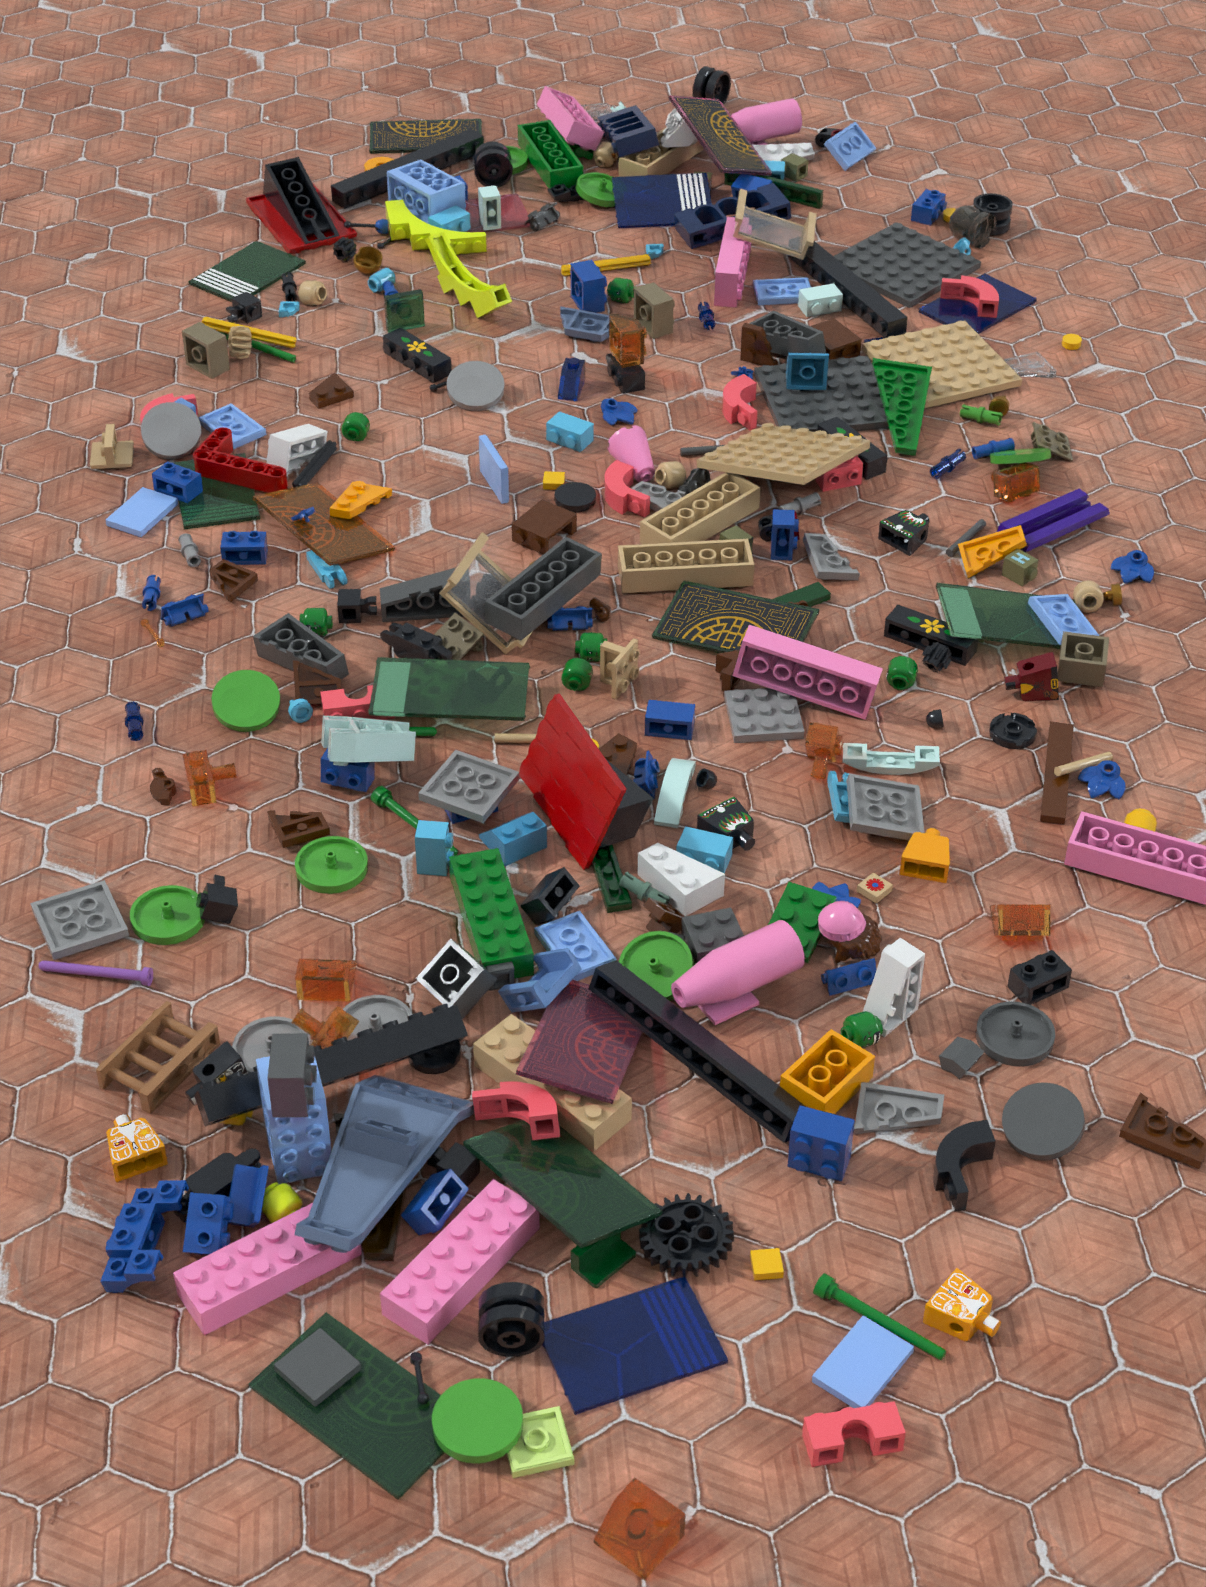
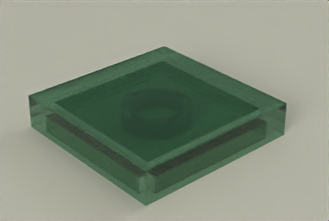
M421 289L384 296L386 330L388 333L400 327L408 330L425 326L424 300Z

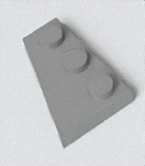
M644 481L631 488L650 496V509L656 512L686 495L684 491L678 490L674 493L666 491L664 486Z
M804 533L803 543L816 579L858 581L860 573L857 569L852 570L849 566V560L846 557L842 558L837 553L838 548L825 534Z
M861 1082L854 1135L941 1124L944 1095Z

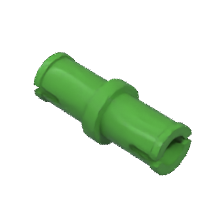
M963 404L960 410V417L974 419L978 423L987 422L1000 425L999 421H1002V412L986 410L985 407L976 408Z

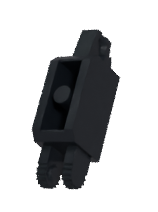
M394 622L389 626V631L383 630L380 633V638L383 642L393 646V651L397 657L424 669V665L427 662L436 664L441 661L446 663L447 666L453 663L452 652L443 646L442 638L407 622L404 625Z
M252 1148L236 1157L231 1153H222L186 1178L189 1190L180 1201L182 1208L181 1210H173L174 1214L184 1223L187 1222L190 1192L229 1197L234 1166L238 1164L260 1168L262 1166L259 1160L261 1159L260 1152L256 1148Z

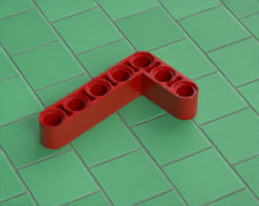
M221 427L215 429L193 453L195 472L201 473L202 477L277 495L283 494L288 490L285 468L230 455L234 449L232 432L229 428Z

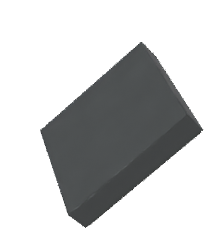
M319 1328L276 1362L274 1370L316 1407L361 1370V1363L325 1331Z

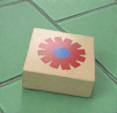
M872 873L857 885V892L876 904L892 892L893 884L875 873Z

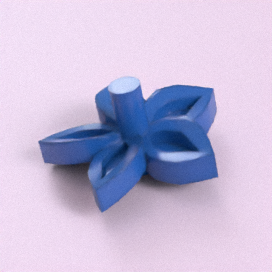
M745 366L739 367L738 371H731V375L740 376L745 374L753 380L752 375L754 371L746 369Z
M314 506L304 509L291 517L292 521L301 520L304 517L306 523L310 522L308 516L315 512Z

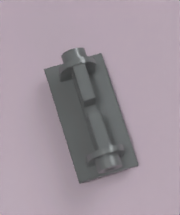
M556 202L552 205L548 203L539 212L534 210L528 215L529 219L524 225L530 223L531 229L538 231L545 227L547 223L549 225L558 220L560 213L554 208L558 203Z
M702 468L693 469L686 482L678 490L686 492L687 495L711 480L709 471Z

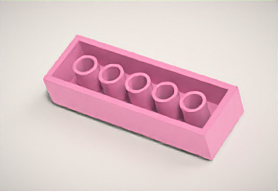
M545 86L537 103L541 112L546 115L547 119L551 120L568 144H578L586 151H589V149L595 151L604 131L574 97Z
M727 217L715 272L714 306L737 307L738 300L742 299L751 243L733 237L735 217ZM743 218L739 232L752 235V226H749V218Z
M749 625L741 644L733 676L866 720L883 668Z
M1081 811L1068 842L1065 865L1206 905V846Z
M493 1179L380 1293L382 1315L429 1345L540 1229L539 1206Z
M311 1203L173 1272L177 1295L205 1336L362 1255L361 1244L347 1253L333 1251L329 1245L323 1243L319 1245L309 1244L304 1241V1238L294 1235L296 1224L308 1218L313 1205Z

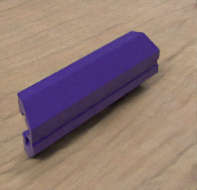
M1076 489L1000 523L997 532L1021 525L1027 546L1020 550L1026 553L1110 515L1109 509L1100 502L1091 506L1090 501H1087L1089 498L1088 494L1081 489Z

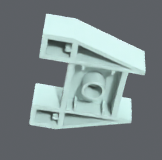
M323 715L321 744L323 748H328V759L334 765L347 766L348 762L414 761L416 732L409 731V722Z

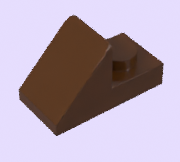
M740 650L716 655L715 670L717 673H720L722 691L733 690L741 680L733 676Z
M652 898L647 899L643 906L651 912L649 914L651 920L646 925L648 931H665L676 934L681 931L682 917H686L675 907Z

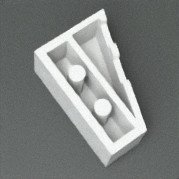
M656 843L638 853V876L645 882H650L656 890L669 896V904L677 908L683 915L688 916L724 896V873L660 843Z
M899 938L893 944H888L883 949L863 1011L871 1012L880 1019L883 1028L881 1036L886 1037L917 1011L919 1006L925 953L902 938Z

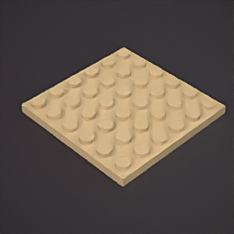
M957 321L952 324L925 328L916 332H907L898 336H890L885 339L862 343V351L871 361H873V358L932 367L925 408L1022 385V378L966 321Z
M773 423L762 424V427L752 429L750 433L741 435L738 439L729 441L724 446L717 447V450L705 453V456L697 459V468L804 485L870 448V440L862 439L861 436L846 437L842 433L826 434V431L811 432L807 428L791 429V426L777 427Z

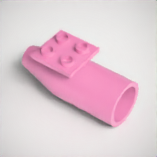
M793 98L746 107L729 116L750 145H768L764 140L799 133L802 127L801 110L797 101Z
M778 920L709 952L672 983L673 997L682 1008L698 1006L714 1025H717L758 1006L759 1000L751 991L801 969L805 959L802 944L794 929L787 922Z

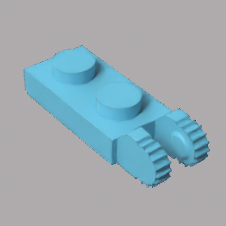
M315 549L306 552L308 562L329 589L335 587L334 579L336 578L342 585L347 584V576L337 562L330 563Z
M829 771L827 783L835 821L850 823L846 782L849 773H843L841 782H838L837 773Z

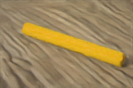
M649 254L593 262L599 267L600 271L650 265L651 259ZM570 264L561 266L563 276L571 275Z
M209 317L202 319L203 324L216 331L228 334L231 327L244 326ZM244 326L250 329L251 339L289 348H295L296 337Z

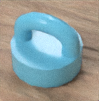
M966 237L962 238L954 245L953 249H958L961 253L970 255V241Z
M305 699L290 700L288 712L293 721L297 723L308 721L313 714V708L310 703Z

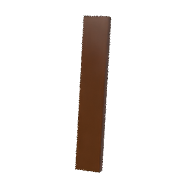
M1050 721L1040 821L1065 824L1070 773L1056 776L1054 769L1055 767L1071 763L1074 724Z

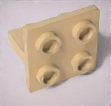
M106 424L105 433H102V442L92 443L90 468L102 470L106 468L123 469L132 467L134 441H117L115 424Z
M633 638L626 647L604 641L600 645V682L612 685L613 699H617L621 693H624L632 680H636L639 675L638 657L640 650L638 649L637 639Z

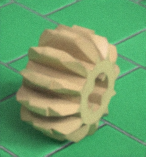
M244 326L231 327L228 338L230 357L243 359L250 356L252 334L249 328Z

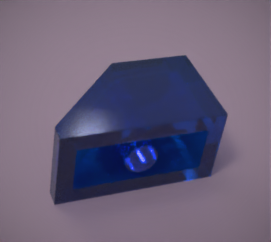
M574 357L565 359L561 370L558 399L578 401L585 382V360Z

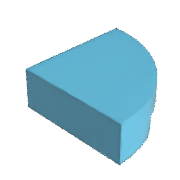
M647 244L645 248L646 254H649L650 259L661 256L664 252V244Z
M281 301L278 311L279 317H287L297 313L300 309V302Z

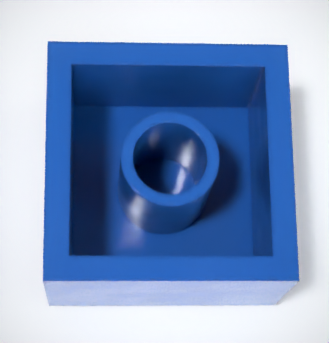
M592 260L571 263V298L579 310L594 313L605 311V303H607L605 294L607 280L605 275H602L599 267Z
M800 1105L790 1130L787 1167L823 1176L827 1179L842 1181L851 1157L855 1120Z

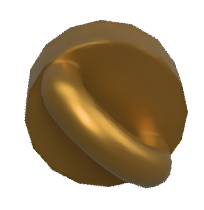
M1005 395L994 397L989 404V410L1002 412V417L1008 413L1010 407Z
M1119 583L1111 584V591L1103 592L1104 600H1112L1113 606L1122 604V592Z

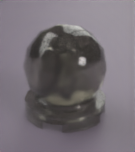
M964 205L957 208L950 216L949 228L952 235L958 240L966 237L972 247L981 249L991 240L988 237L991 231L996 229V217L989 212H981L975 206Z

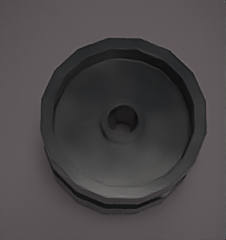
M709 66L702 67L694 80L693 99L719 101L721 106H723L730 93V74Z
M486 142L476 149L473 163L478 182L485 187L496 186L499 188L505 185L513 174L512 159L508 148L498 142Z
M993 193L977 196L973 201L972 229L984 235H1001L1006 233L1010 229V216L1013 206L1011 199L1004 195Z
M503 1282L492 1285L483 1291L479 1297L478 1341L481 1346L492 1354L504 1357H519L531 1354L539 1349L545 1341L544 1297L541 1292L531 1285L519 1282Z

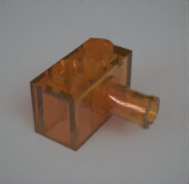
M1026 462L1006 469L995 470L991 475V480L994 482V496L1002 499L1004 502H1013L1016 498L1029 497L1032 493L1040 491V467Z
M814 722L809 723L805 747L808 758L814 759L811 777L826 779L828 762L836 763L837 756H842L844 742H842L843 735L839 734L838 727Z
M207 750L182 754L192 807L217 803L214 788L215 781L237 778L234 762L213 767L209 763Z
M336 1006L329 1013L325 1021L319 1022L303 1011L302 1008L291 1021L292 1024H295L311 1035L309 1045H314V1047L321 1045L322 1049L332 1046L331 1042L342 1037H347L348 1039L359 1023V1020L339 1006Z

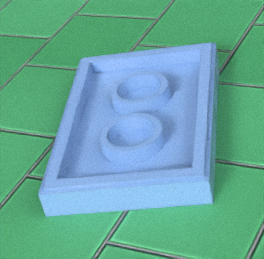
M856 122L824 143L825 147L844 171L877 149Z
M808 277L753 280V289L758 305L798 303L799 289L811 287Z
M232 403L199 417L201 426L210 433L217 428H229L232 432L233 449L266 435L264 427Z
M486 435L479 436L480 472L501 504L508 503V467Z
M142 487L106 519V526L143 537L178 505V499Z
M1068 594L1031 596L1029 598L1028 604L1059 645H1061L1063 631L1099 636Z
M580 911L534 928L535 936L547 951L569 948L575 955L582 970L570 983L593 975L598 966L617 961V958Z
M862 1316L812 1375V1382L852 1408L870 1406L911 1356L914 1346L867 1317Z

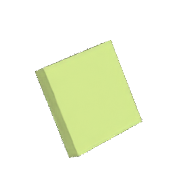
M560 1406L523 1414L521 1436L516 1445L507 1453L513 1478L574 1465V1456Z

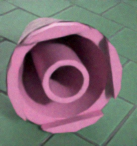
M632 425L633 428L626 429V427L621 428L608 441L610 445L607 448L610 455L615 460L634 466L633 477L638 482L650 481L655 474V469L645 431L636 425Z

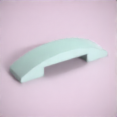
M843 743V763L862 771L877 774L904 775L919 773L939 766V746H915V753L867 751V744Z
M677 758L670 760L658 799L654 825L672 828L679 827L684 799L689 781L693 777L696 761Z

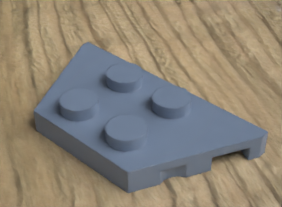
M560 307L564 334L573 338L602 342L630 327V319Z

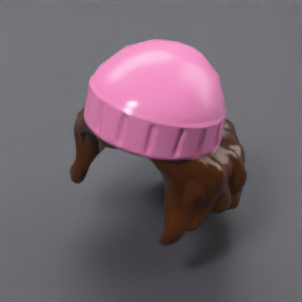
M836 901L824 907L818 916L819 930L835 946L837 950L835 956L836 963L846 961L849 958L863 959L866 957L868 959L870 956H875L880 952L882 936L878 929V923L863 914L852 903Z

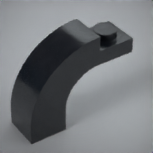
M988 1120L970 1122L955 1128L944 1137L938 1147L933 1173L935 1191L944 1190L946 1200L951 1201L955 1212L966 1210L969 1194L961 1169L973 1162L993 1159L996 1140Z

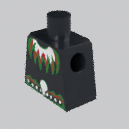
M908 510L894 514L880 521L878 539L910 556L927 540L929 517L924 513L917 516Z
M732 797L697 815V829L733 837V849L740 846L745 851H748L754 846L753 818L737 798Z

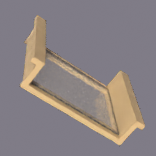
M740 188L733 237L803 260L808 246H813L816 213L809 212L803 226L746 207L747 190Z
M482 532L439 594L479 631L484 633L504 654H507L516 646L521 649L532 632L523 640H519L485 623V601L512 579L481 551L489 539Z

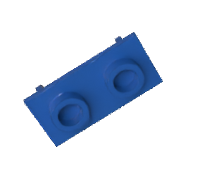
M204 594L190 595L184 600L165 604L161 607V620L164 619L166 626L170 625L172 627L187 621L184 614H188L190 620L205 616L209 609L206 604H203Z
M578 606L576 608L564 609L561 607L547 619L548 629H552V631L568 630V623H572L573 630H588V628L593 627L592 608Z
M648 750L646 758H640L635 763V779H633V782L653 797L654 800L655 791L658 788L657 773L660 772V767L657 759H653Z
M875 958L862 960L861 962L832 970H825V973L821 974V980L823 984H828L829 996L871 985L876 973Z

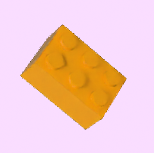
M830 1029L781 1075L780 1087L808 1108L835 1114L861 1089V1082L868 1083L873 1078L875 1055Z

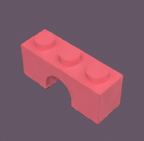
M377 685L367 686V695L360 699L348 698L344 693V689L321 691L322 711L325 716H347L378 720L395 719V714L373 713Z
M895 1401L887 1403L876 1402L870 1406L859 1408L847 1407L840 1411L825 1414L815 1413L804 1417L802 1431L812 1467L842 1462L845 1439L851 1437L863 1439L869 1445L872 1455L877 1456L903 1451L906 1434Z

